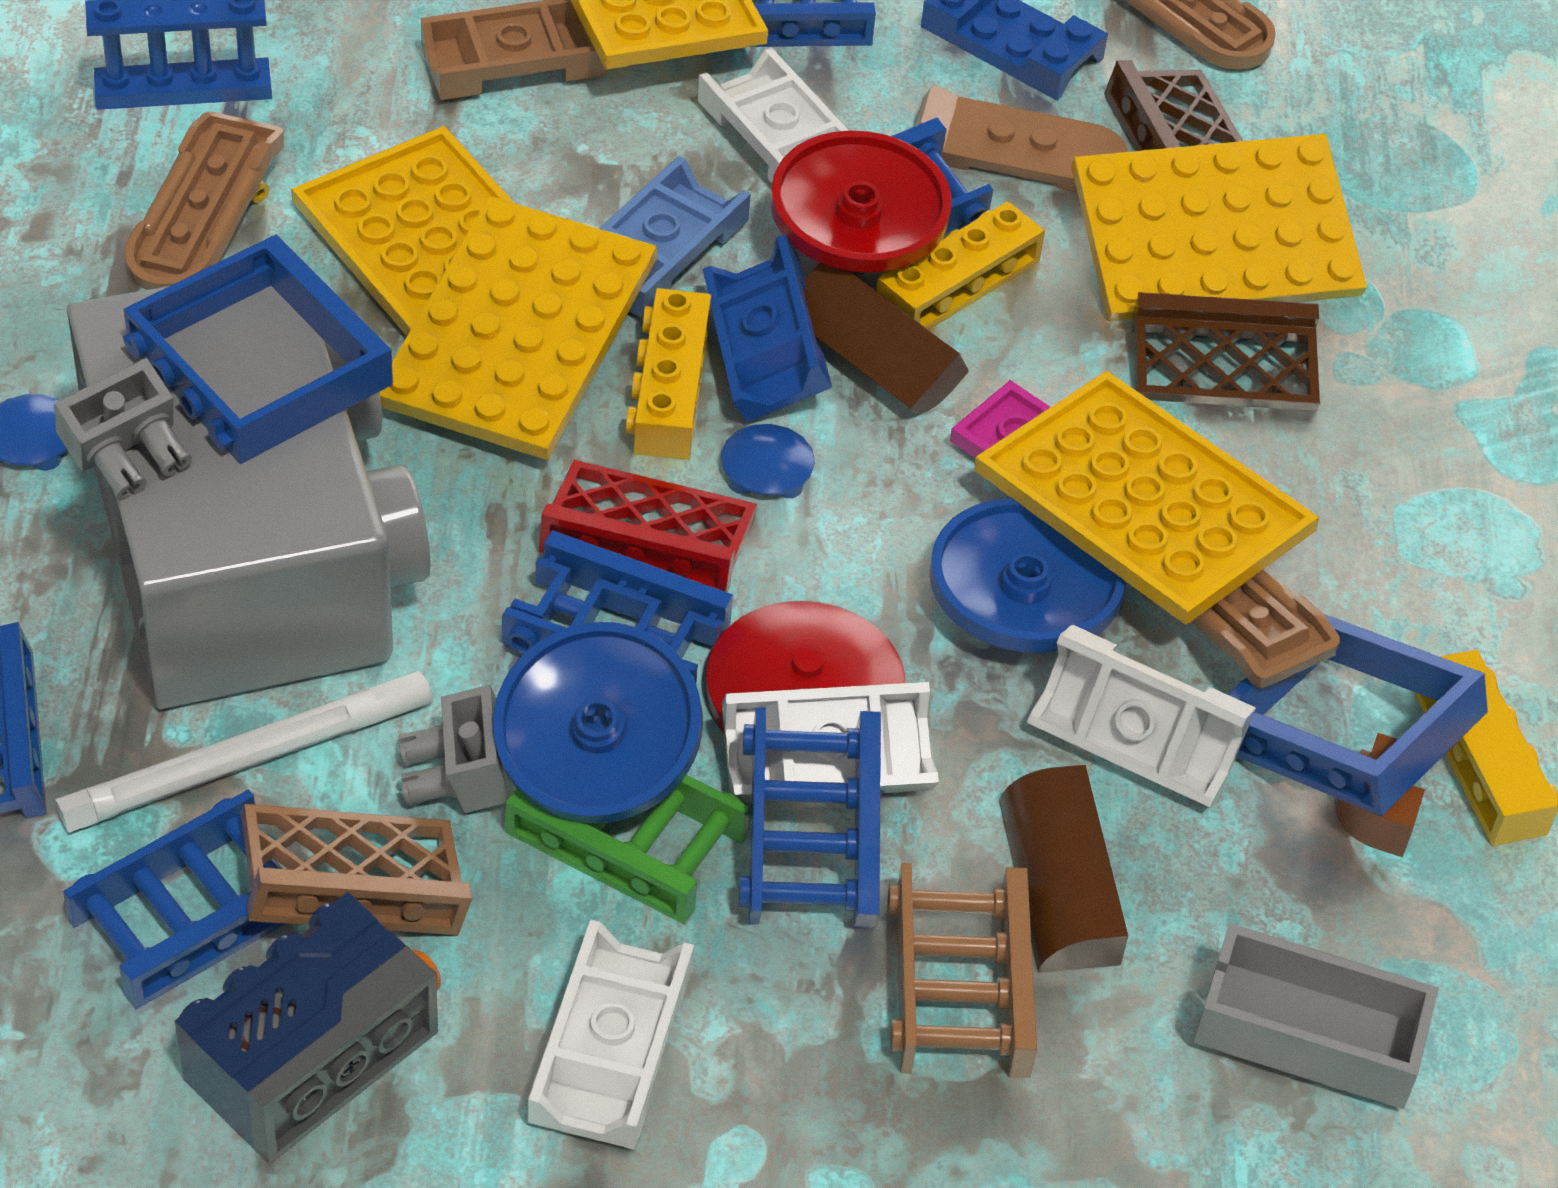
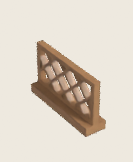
M244 804L241 820L251 889L247 903L249 921L308 925L311 916L319 907L326 903H334L349 892L389 931L459 935L472 901L470 883H465L461 880L450 820ZM258 824L275 825L286 834L275 841L258 828ZM313 828L327 829L338 838L327 845L310 831ZM365 832L378 833L389 842L379 849L361 835ZM416 836L437 838L439 847L431 853L415 842L413 838ZM297 841L315 855L304 862L286 848ZM349 845L367 859L356 866L341 855L339 851ZM400 849L418 863L409 870L390 856ZM273 858L287 869L263 868V865ZM326 862L340 873L318 872L315 869ZM378 866L392 877L371 876L368 872ZM429 870L443 881L425 880L419 876Z

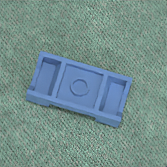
M678 156L607 220L599 229L657 246V260L629 311L643 319L645 306L654 307L656 288L671 290V281L714 240L724 244L749 220L751 194L743 190L729 200L724 199L700 186L686 159Z

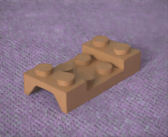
M543 0L420 18L421 45L440 100L482 94V81L543 73L559 69L562 70L565 81L607 75V69L605 70L570 0Z

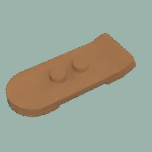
M1125 0L1199 56L1214 65L1227 69H1249L1265 62L1272 52L1276 36L1274 25L1262 11L1248 2L1243 3L1240 0Z
M933 85L923 97L915 126L938 117L946 127L942 158L949 167L969 170L970 167L1055 184L1059 189L1077 192L1071 167L1074 157L1128 152L1127 146L1121 137L1104 126L959 97L938 85Z
M217 112L203 113L190 125L178 147L179 154L143 221L136 224L127 241L125 258L131 275L137 284L145 290L171 286L219 262L272 159L284 148L283 128Z
M1265 568L1191 621L1239 665L1251 684L1257 688H1266L1333 657L1340 644L1338 633L1325 615L1305 597L1295 595Z

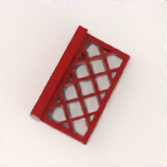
M573 460L553 503H547L541 515L539 552L544 553V543L553 530L728 592L732 571L756 515L757 503ZM580 478L599 483L601 486L584 491L577 482ZM634 491L645 494L646 498L630 502L624 494ZM611 498L617 505L600 511L594 502ZM680 502L690 505L693 509L676 513L670 505ZM582 507L585 512L574 510V508ZM657 509L663 516L662 518L647 522L641 513ZM725 513L741 517V519L722 524L716 516ZM624 518H628V519L631 521V523H627V522H623V521H619V520L624 519ZM703 520L710 528L693 533L687 524ZM674 529V530L677 532V534H673V533H669V532H665V531ZM720 540L725 546L714 544L711 542Z

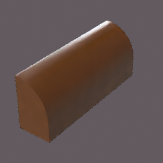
M819 262L805 278L807 288L803 289L815 337L912 411L922 413L937 406L969 372L959 352L850 271L837 269Z
M1086 765L1045 768L1020 777L1005 789L999 802L1014 868H1027L1031 943L1038 973L1121 965L1128 940V932Z

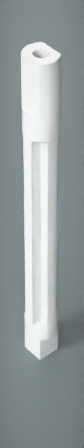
M416 671L133 773L55 799L60 819L67 832L70 833L308 746L425 706L433 702L429 682L420 671Z

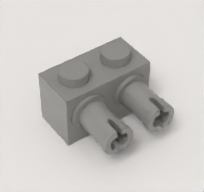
M147 357L54 403L56 433L82 472L93 466H98L118 500L129 498V493L126 489L130 488L135 495L146 485L145 478L140 475L125 450L139 443H144L160 467L161 473L166 477L175 474V469L172 465L175 464L178 470L182 471L192 461L189 452H186L171 429L173 426V396Z
M491 685L442 696V725L416 732L399 734L400 752L406 766L445 757V764L401 774L403 781L401 783L402 790L408 806L452 795L454 799H458L464 813L504 804L513 794V783L501 763L495 745L493 715L497 698Z

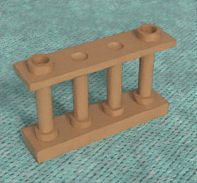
M901 863L898 884H889L887 896L888 915L897 916L899 1019H892L890 1048L891 1052H900L901 1073L912 1074L916 1047L998 1050L999 1056H1008L1009 1077L1031 1078L1037 1052L1027 868L1006 867L1002 888H994L993 893L912 890V863ZM913 911L992 914L993 919L1001 920L1002 932H996L995 937L914 934ZM914 955L994 958L995 964H1003L1004 977H998L997 982L915 979ZM916 1001L996 1004L997 1009L1006 1010V1023H1000L999 1028L916 1025Z

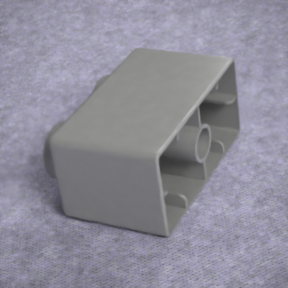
M169 286L67 305V316L79 391L142 360L141 358L135 359L129 353L123 341V336L127 335L123 309ZM272 286L165 338L240 419L347 364ZM167 388L173 396V426L171 429L186 452H189L191 455V463L182 471H179L175 464L172 465L175 469V474L166 477L161 473L160 467L144 443H139L125 450L140 475L145 478L146 485L135 495L130 488L126 489L129 493V498L124 500L116 498L113 489L98 466H94L154 701L158 709H166L385 662L393 652L391 588L422 582L430 575L431 561L427 528L421 501L411 472L405 465H395L366 471L357 441L378 437L382 431V409L379 392L254 458L239 464L226 449L220 450L216 447L209 436L207 428L197 418L191 419L188 417L179 402V398Z

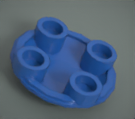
M24 394L6 399L0 403V463L6 462L12 465L34 466L42 471H48L59 466L61 455L67 451L64 443L56 433L54 403L60 401L59 399L41 394Z
M774 424L751 425L736 431L726 440L721 452L722 467L728 476V486L738 494L753 492L761 495H780L784 498H795L802 493L804 483L811 477L815 465L813 449L804 437L790 428Z

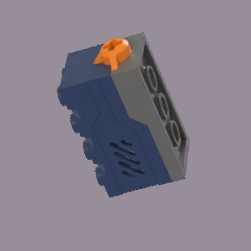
M349 892L334 903H326L319 907L309 920L308 926L310 929L303 934H286L276 939L267 950V961L259 967L249 965L234 970L223 984L222 989L224 993L216 999L204 998L191 1002L182 1011L179 1018L175 1020L183 1080L269 1165L438 1033L437 990L440 989L441 976L436 965L423 952L411 950Z

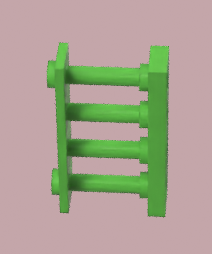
M686 775L673 792L654 807L629 842H622L602 832L607 823H581L556 817L532 804L516 788L506 801V833L685 925L695 911L697 880L691 876L722 834L741 844L745 841L748 834L750 806L742 803L739 798L731 793L720 792ZM678 811L703 824V826L674 865H667L646 853Z

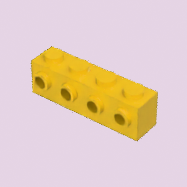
M1007 201L992 211H985L978 219L960 230L956 229L949 233L932 252L919 261L906 267L885 271L878 278L876 292L929 330L1039 263L1045 230Z
M656 288L654 307L645 306L642 333L649 334V338L639 340L637 366L644 367L643 373L634 372L632 385V400H638V406H629L626 423V434L634 435V454L690 460L709 330L711 294Z

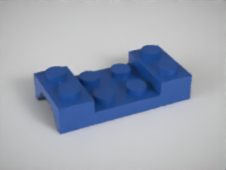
M925 0L923 4L922 28L1056 101L1062 97L1074 70L1084 61L1091 58L1100 63L1104 59L1108 33L1075 15L1063 24L1020 0Z
M785 234L776 238L770 260L736 274L714 266L702 269L708 294H711L710 304L732 400L747 423L832 388L824 353L817 344L803 291L807 287L800 259Z

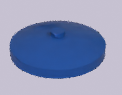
M1012 498L986 501L974 505L953 517L940 531L935 541L930 565V582L934 596L945 614L956 625L986 643L1020 652L1046 653L1058 651L1057 641L1060 634L1072 624L1098 636L1117 616L1126 586L1125 580Z
M592 622L574 625L559 630L533 645L517 660L508 672L499 690L493 715V734L496 749L501 763L514 786L525 798L543 811L559 818L581 823H608L638 815L661 802L673 792L689 772L698 753L703 731V711L695 680L683 659L673 648L655 635L634 626L615 622Z

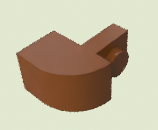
M1377 733L1372 751L1361 749L1360 754L1377 760L1397 739ZM1412 786L1383 816L1335 797L1336 815L1344 829L1359 842L1403 858L1425 789Z

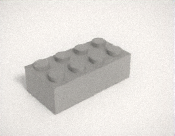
M1229 923L1193 1043L1404 1109L1418 1076L1439 987Z

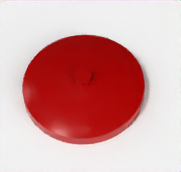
M857 130L836 131L818 135L793 148L784 156L774 173L770 198L771 212L776 226L782 235L785 234L790 244L797 250L827 266L846 271L870 273L906 267L932 252L940 243L947 230L952 202L951 191L944 174L925 153L895 137Z
M789 601L756 609L736 620L721 634L713 646L708 659L705 691L710 713L724 734L722 701L726 694L906 683L902 661L890 640L872 623L851 611L834 605L811 601Z

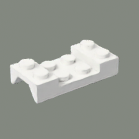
M772 47L763 51L748 74L719 84L707 72L699 75L698 102L720 126L731 123L769 165L768 179L771 183L781 160L797 145L818 135L836 131H848L846 126Z
M1073 624L1059 636L1057 641L1058 657L1047 686L1030 713L1027 723L1210 808L1221 796L1256 707L1211 687L1205 692L1115 652L1117 644Z
M929 682L726 694L722 701L729 793L735 795L741 802H751L752 755H743L744 724H753L756 707H766V730L847 733L848 728H856L860 711L881 712L880 790H882V793L933 790L939 783L930 750L927 719L930 696ZM765 751V780L846 783L847 778H855L856 759H847L846 754Z
M590 919L528 1098V1123L636 1149L650 1105L651 1089L675 1014L680 1010L693 969V944L684 942L664 953L621 944L601 922Z

